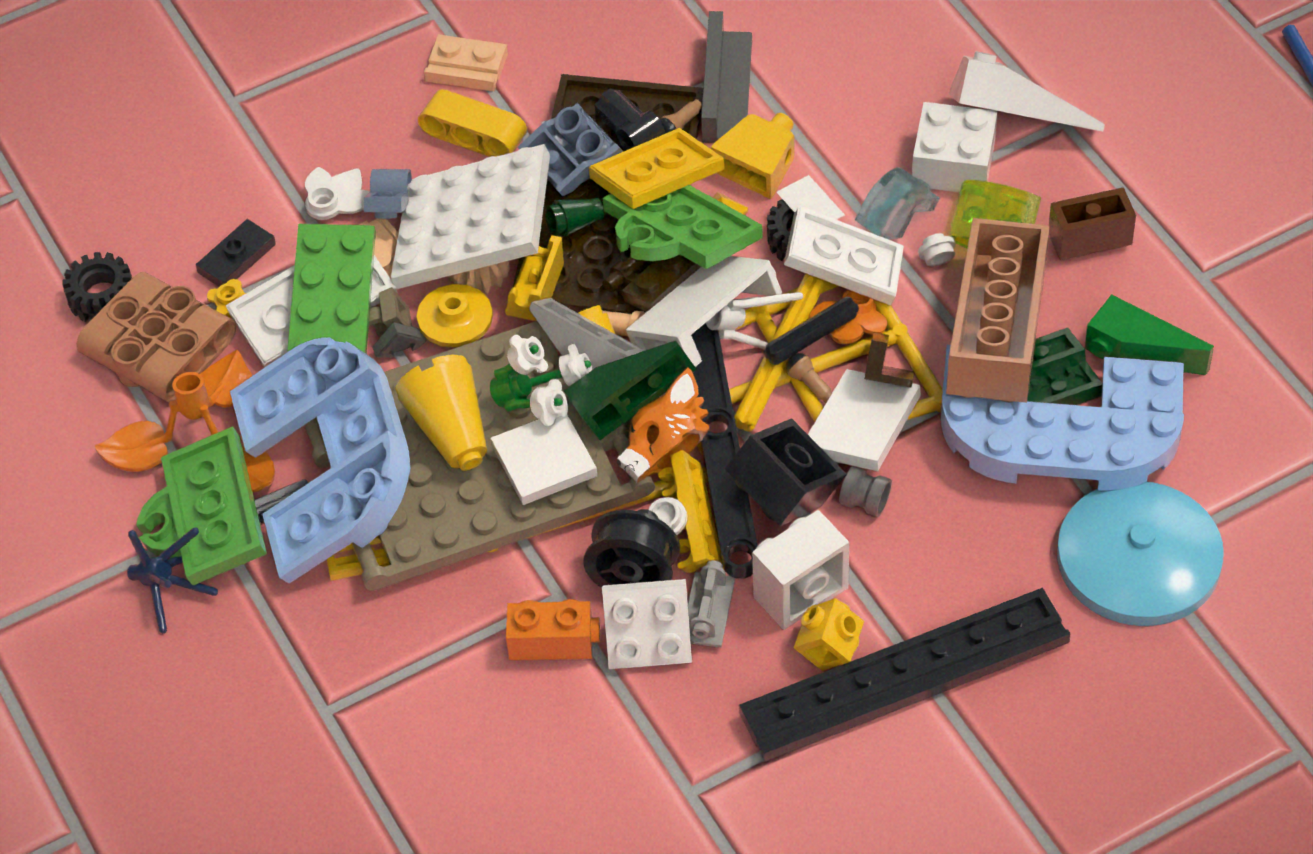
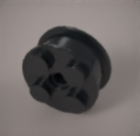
M647 509L638 511L616 510L608 512L596 520L591 533L593 543L590 544L585 552L583 564L588 576L599 587L672 580L673 571L671 566L679 556L680 542L676 533L670 526L660 520L657 514Z

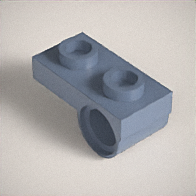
M372 169L370 192L364 197V212H375V218L378 219L397 218V213H402L408 205L407 187L412 181L411 170Z

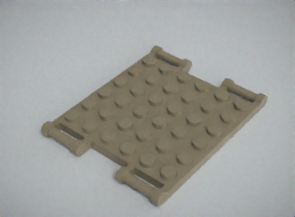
M538 321L384 372L407 441L411 470L402 501L388 523L386 530L379 535L390 565L386 567L378 565L370 543L361 548L352 542L363 569L361 578L367 590H379L641 499L650 495L655 490V484L651 476L636 483L628 474L630 478L629 483L620 485L605 451L615 448L619 456L625 451L629 441V431L626 425L622 424L600 441L565 394L564 390L570 386L565 383L562 377L557 380L561 382V391L567 399V415L597 468V477L522 505L492 447L491 437L536 421L538 418L534 416L531 408H519L507 412L505 408L499 407L491 396L490 382L495 378L494 370L509 364L507 352L511 348L509 340L514 335H519L525 339L534 336L541 342L544 349L543 359L548 364L547 370L543 373L533 370L527 374L529 378L560 369V357L552 341ZM462 355L472 367L487 453L482 458V463L471 470L462 471L460 468H452L400 403L395 390V386L407 372L418 365L421 371L433 367L431 359L440 356ZM549 382L532 387V392L537 387H547ZM532 392L528 395L527 399L531 398ZM317 417L304 425L314 448L312 457L317 467H330Z

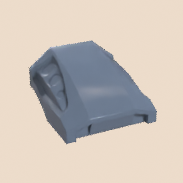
M578 103L573 107L562 109L555 118L545 121L518 146V149L545 144L550 154L547 180L562 196L574 191L581 183L590 178L589 167L623 152Z

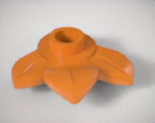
M851 290L844 292L841 299L851 297L854 303L858 304L859 311L854 319L829 333L831 339L839 344H850L860 340L864 332L872 335L874 332L883 334L887 328V319L876 311V303L873 298ZM823 301L810 312L809 318L838 301Z

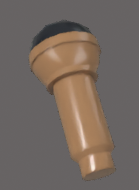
M694 100L686 104L677 113L663 116L660 121L664 127L665 134L678 128L683 129L684 125L702 109L701 102Z
M796 353L788 358L786 362L788 375L803 381L819 400L827 403L832 395L831 388L814 371L811 358L804 353Z

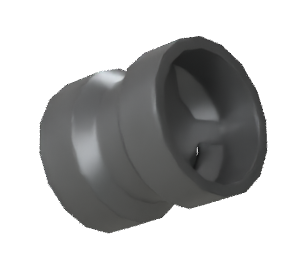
M852 466L844 479L839 503L850 508L856 505L865 509L867 514L879 517L888 501L892 480L881 475L874 478L867 475L864 469Z

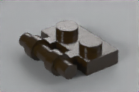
M682 255L658 261L637 260L630 256L624 262H617L610 269V275L602 281V284L611 293L619 286L624 287L622 290L624 302L647 312L701 268V266ZM641 266L647 267L640 274L635 273Z

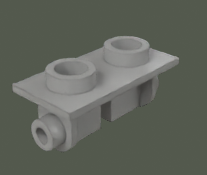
M708 561L706 566L702 567L701 572H695L688 602L691 644L722 648L735 578L726 576L725 571L722 569L723 565L718 561Z

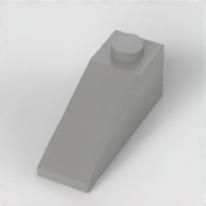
M551 298L531 302L529 310L562 356L569 354L568 346L575 344L579 354L585 353L588 356L592 370L595 367L645 351Z

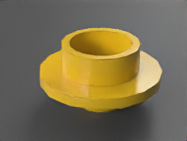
M451 284L439 287L427 294L419 304L416 317L420 332L430 342L442 347L457 348L475 342L485 335L492 323L493 310L489 299L481 290L469 285Z

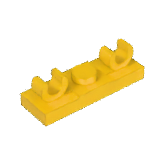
M681 450L670 455L673 468L667 467L662 469L658 476L666 483L674 480L673 486L662 491V495L665 498L677 499L687 511V523L684 529L687 530L688 539H680L679 542L680 553L683 554L690 551L688 559L677 564L678 568L682 571L692 573L700 567L706 566L708 561L714 560L722 564L701 463Z

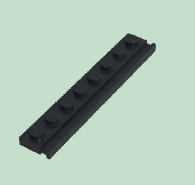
M1042 587L739 705V714L756 747L759 748L763 761L766 762L1068 644L1071 634L1068 629L1064 628L1060 615Z

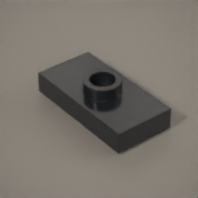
M246 219L195 264L197 272L219 287L231 279H238L276 245L275 237L254 222Z

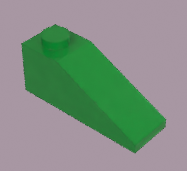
M1111 294L1087 324L1084 349L1100 359L1114 357L1184 363L1183 373L1206 375L1210 370L1214 346Z

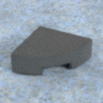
M393 322L372 348L376 357L393 358L395 357V352L403 351L410 347L414 351L428 339L420 332L419 328Z

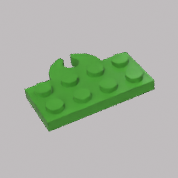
M687 185L635 209L630 208L612 194L603 198L604 211L619 219L615 227L618 249L623 252L628 250L630 245L631 258L658 261L682 255L701 267L708 269L763 238L762 224L691 185Z
M233 426L161 457L167 487L155 493L145 503L136 524L143 533L139 539L151 553L159 556L192 528H198V535L170 557L171 559L182 556L186 578L192 585H196L267 554L240 437ZM165 523L161 530L150 534L157 525Z

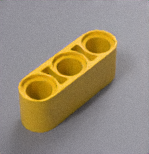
M443 89L438 90L418 116L419 126L428 135L488 157H497L514 152L528 129L523 119L512 112Z

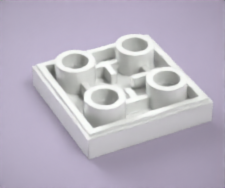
M568 415L557 417L551 426H545L541 419L491 437L492 447L522 505L597 477V468Z

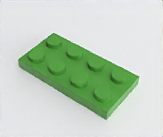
M298 224L287 352L307 341L330 337L337 342L345 343L347 341L367 354L376 238L375 226Z

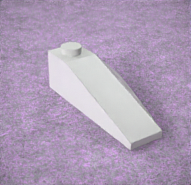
M975 51L974 57L963 56L950 87L949 95L960 104L1102 132L1104 130V123L1005 65L996 62L997 56L993 54Z

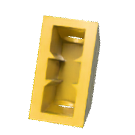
M777 113L771 121H768L755 114L747 115L711 146L714 152L724 158L725 169L716 174L772 199L795 155L794 134L791 132L794 124L791 118L784 113Z

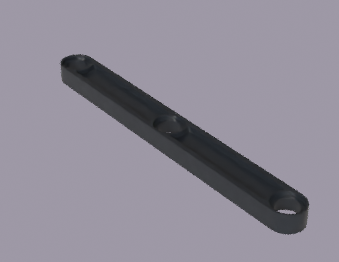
M705 323L691 334L702 360L696 366L697 370L693 372L698 385L699 395L697 397H703L704 403L700 408L708 411V415L702 421L708 425L712 422L720 421L725 423L728 428L721 433L708 431L701 441L722 565L724 571L729 576L744 579L753 575V558L741 565L733 563L729 557L738 551L747 552L752 557V552L757 548L758 544L749 495L736 485L734 478L725 470L726 466L739 451L740 446L718 330L709 329Z

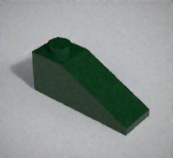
M675 340L595 367L564 390L582 419L601 441L632 418L640 408L666 393L676 377L685 369L689 368L694 372L697 368Z

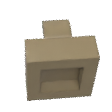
M393 287L379 292L380 306L370 309L369 326L375 325L377 335L382 336L393 322L412 327L409 307Z

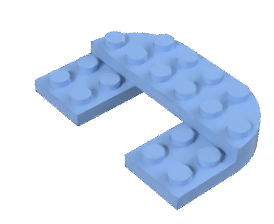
M330 337L313 339L291 349L230 391L247 453L256 458L317 417L331 469L262 514L280 579L291 583L352 542L363 548L386 530L388 523L402 501L411 468L407 441L387 377L381 366L373 358L347 341L345 343L337 342Z
M951 345L946 347L941 406L942 432L953 453L959 451L961 455L970 461L969 467L986 477L1015 484L1017 483V474L1098 480V490H1118L1147 482L1148 475L1160 467L1164 470L1173 460L1178 450L1184 421V363L1104 357L1101 407L1028 401L1027 403L1016 401L1004 402L997 399L965 398L959 395L946 394Z

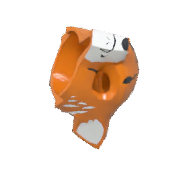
M689 368L676 377L664 395L640 408L631 420L628 447L617 458V464L636 483L654 473L660 472L664 468H673L670 455L681 450L690 455L709 431V425L702 421L708 415V411L700 408L704 403L703 397H697L699 395L698 385L692 370Z

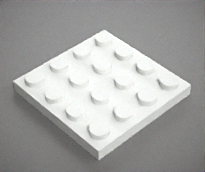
M545 144L531 148L524 147L516 152L497 157H487L479 162L464 166H454L445 171L430 175H420L412 179L407 187L409 201L406 209L402 212L391 273V280L396 289L537 254L550 154Z

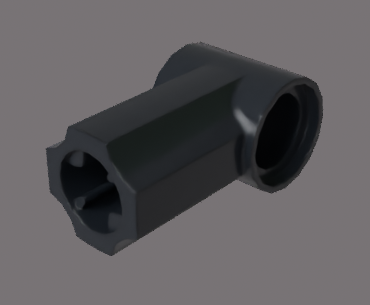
M611 88L605 91L595 104V114L616 133L617 140L624 151L665 134L664 127L656 114L652 111L643 113L620 90L614 91Z

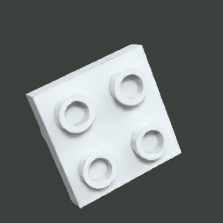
M686 579L602 586L609 669L692 663Z

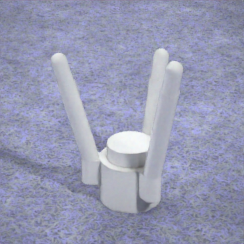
M797 292L735 299L710 318L706 325L711 330H719L720 339H733L765 350L768 342L735 331L745 321L746 314L744 308L801 300L803 294Z

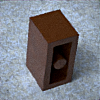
M1124 187L1052 202L1049 216V236L1059 260L1132 245L1136 213Z

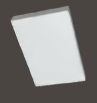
M798 206L793 216L784 265L891 305L896 297L904 246Z
M846 369L808 435L833 461L878 471L921 396L920 385L912 383L910 388L864 379L865 373Z

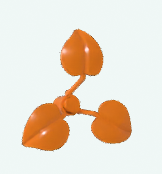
M236 349L221 358L201 374L186 372L174 379L172 387L176 400L169 402L170 415L165 433L163 428L155 422H134L119 429L104 442L96 444L95 449L98 455L111 466L130 472L145 471L162 463L161 457L168 454L165 443L172 440L178 412L191 420L203 417L211 435L218 433L208 408L214 404L223 408L233 407L230 391L253 376L239 350ZM242 446L252 492L260 491L266 486L271 485L276 473L274 463L269 454L263 452L255 458L247 453L245 447Z

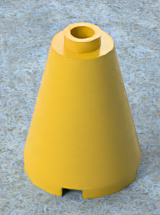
M462 355L440 356L431 359L433 367L421 371L418 365L407 372L399 380L395 390L400 403L452 468H460L462 471L471 470L482 463V458L487 453L472 367Z

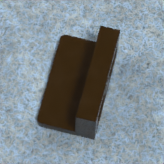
M874 332L864 379L911 388L914 371L884 366L889 335Z

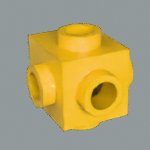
M836 598L812 605L807 608L801 618L802 625L794 649L822 671L849 663L859 645V636L864 620L852 612L845 603Z

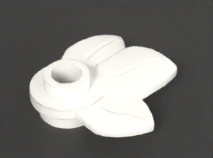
M320 167L314 169L305 181V188L308 193L305 201L306 211L315 219L327 220L339 213L354 214L364 210V197L370 191L362 190L360 170L356 168L331 177L327 171Z

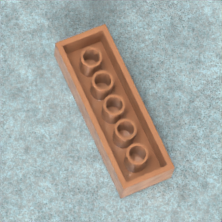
M973 218L949 352L946 394L959 395L965 398L978 397L997 399L1004 402L1016 401L1027 403L1047 260L1049 225Z

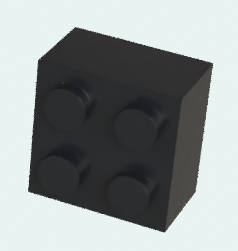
M792 418L750 435L725 468L734 478L736 485L741 490L747 492L762 507L763 513L779 526L820 508L847 475Z

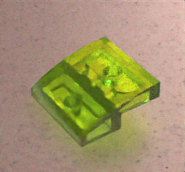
M964 180L961 185L948 236L953 237L955 244L968 249L973 218L1035 224L1041 197L999 183Z

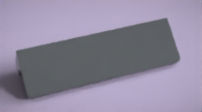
M709 11L702 104V143H715L748 115L752 33L724 31L723 11Z

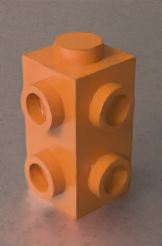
M567 599L562 602L525 600L520 603H507L506 642L509 660L592 659V643L600 642V618H592L591 602Z

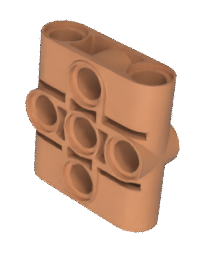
M139 272L82 329L77 338L76 347L83 355L117 373L123 385L128 387L140 386L159 398L170 402L176 400L172 387L174 379L186 372L201 374L230 344L236 332V323L233 319L196 300L194 292L189 287H172L147 272Z

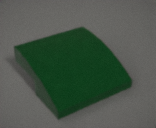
M1069 328L1036 338L1028 402L1078 405L1102 396V382L1086 362L1085 349Z

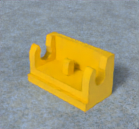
M551 235L547 249L539 246L537 254L525 256L516 283L508 295V304L505 309L506 315L537 321L529 307L533 301L552 298L564 265L562 237Z

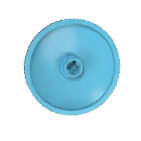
M1145 482L1137 486L1110 491L1096 489L1082 497L1070 509L1061 525L1057 548V560L1062 578L1072 594L1082 604L1107 619L1136 626H1154L1171 623L1199 609L1209 599L1218 584L1224 556L1220 532L1208 512L1183 492L1154 482Z

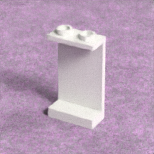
M729 256L708 269L699 268L630 325L626 332L631 343L643 350L676 340L696 367L702 360L691 334L740 293L772 296L782 294V290L776 278V272L769 260Z

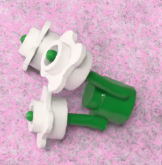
M514 335L509 340L511 346L507 352L509 364L494 370L495 378L490 382L491 396L494 402L499 407L505 408L507 412L519 408H531L535 417L541 419L545 426H551L557 417H565L568 413L567 399L561 391L562 384L557 379L563 377L565 383L571 386L592 370L591 362L585 353L579 354L575 344H571L568 346L569 354L559 358L560 369L529 378L527 374L533 370H537L539 373L547 370L548 364L543 359L544 349L541 342L534 336L525 339L519 335ZM549 382L547 387H537L532 392V387ZM532 392L531 398L527 399L528 395Z

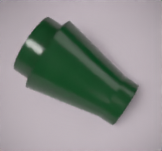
M598 198L555 200L552 205L547 206L545 209L546 224L550 233L554 236L560 234L562 237H566L604 218V209Z

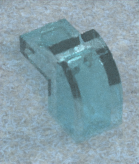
M897 167L883 175L872 187L855 221L875 235L885 239L902 238L914 213L934 211L940 197L929 191L930 185L914 177L901 167Z

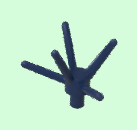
M196 527L183 535L158 557L149 558L134 530L128 532V537L141 561L139 564L130 565L127 575L132 581L139 580L143 585L150 586L158 628L162 634L167 632V625L159 585L170 588L173 584L212 596L218 594V589L201 583L192 585L187 579L171 575V567L181 564L183 561L182 556L169 558L198 535L199 529Z

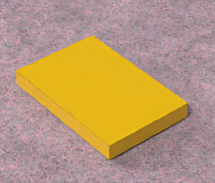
M678 128L589 167L590 179L630 208L635 209L725 169L722 156L681 128Z

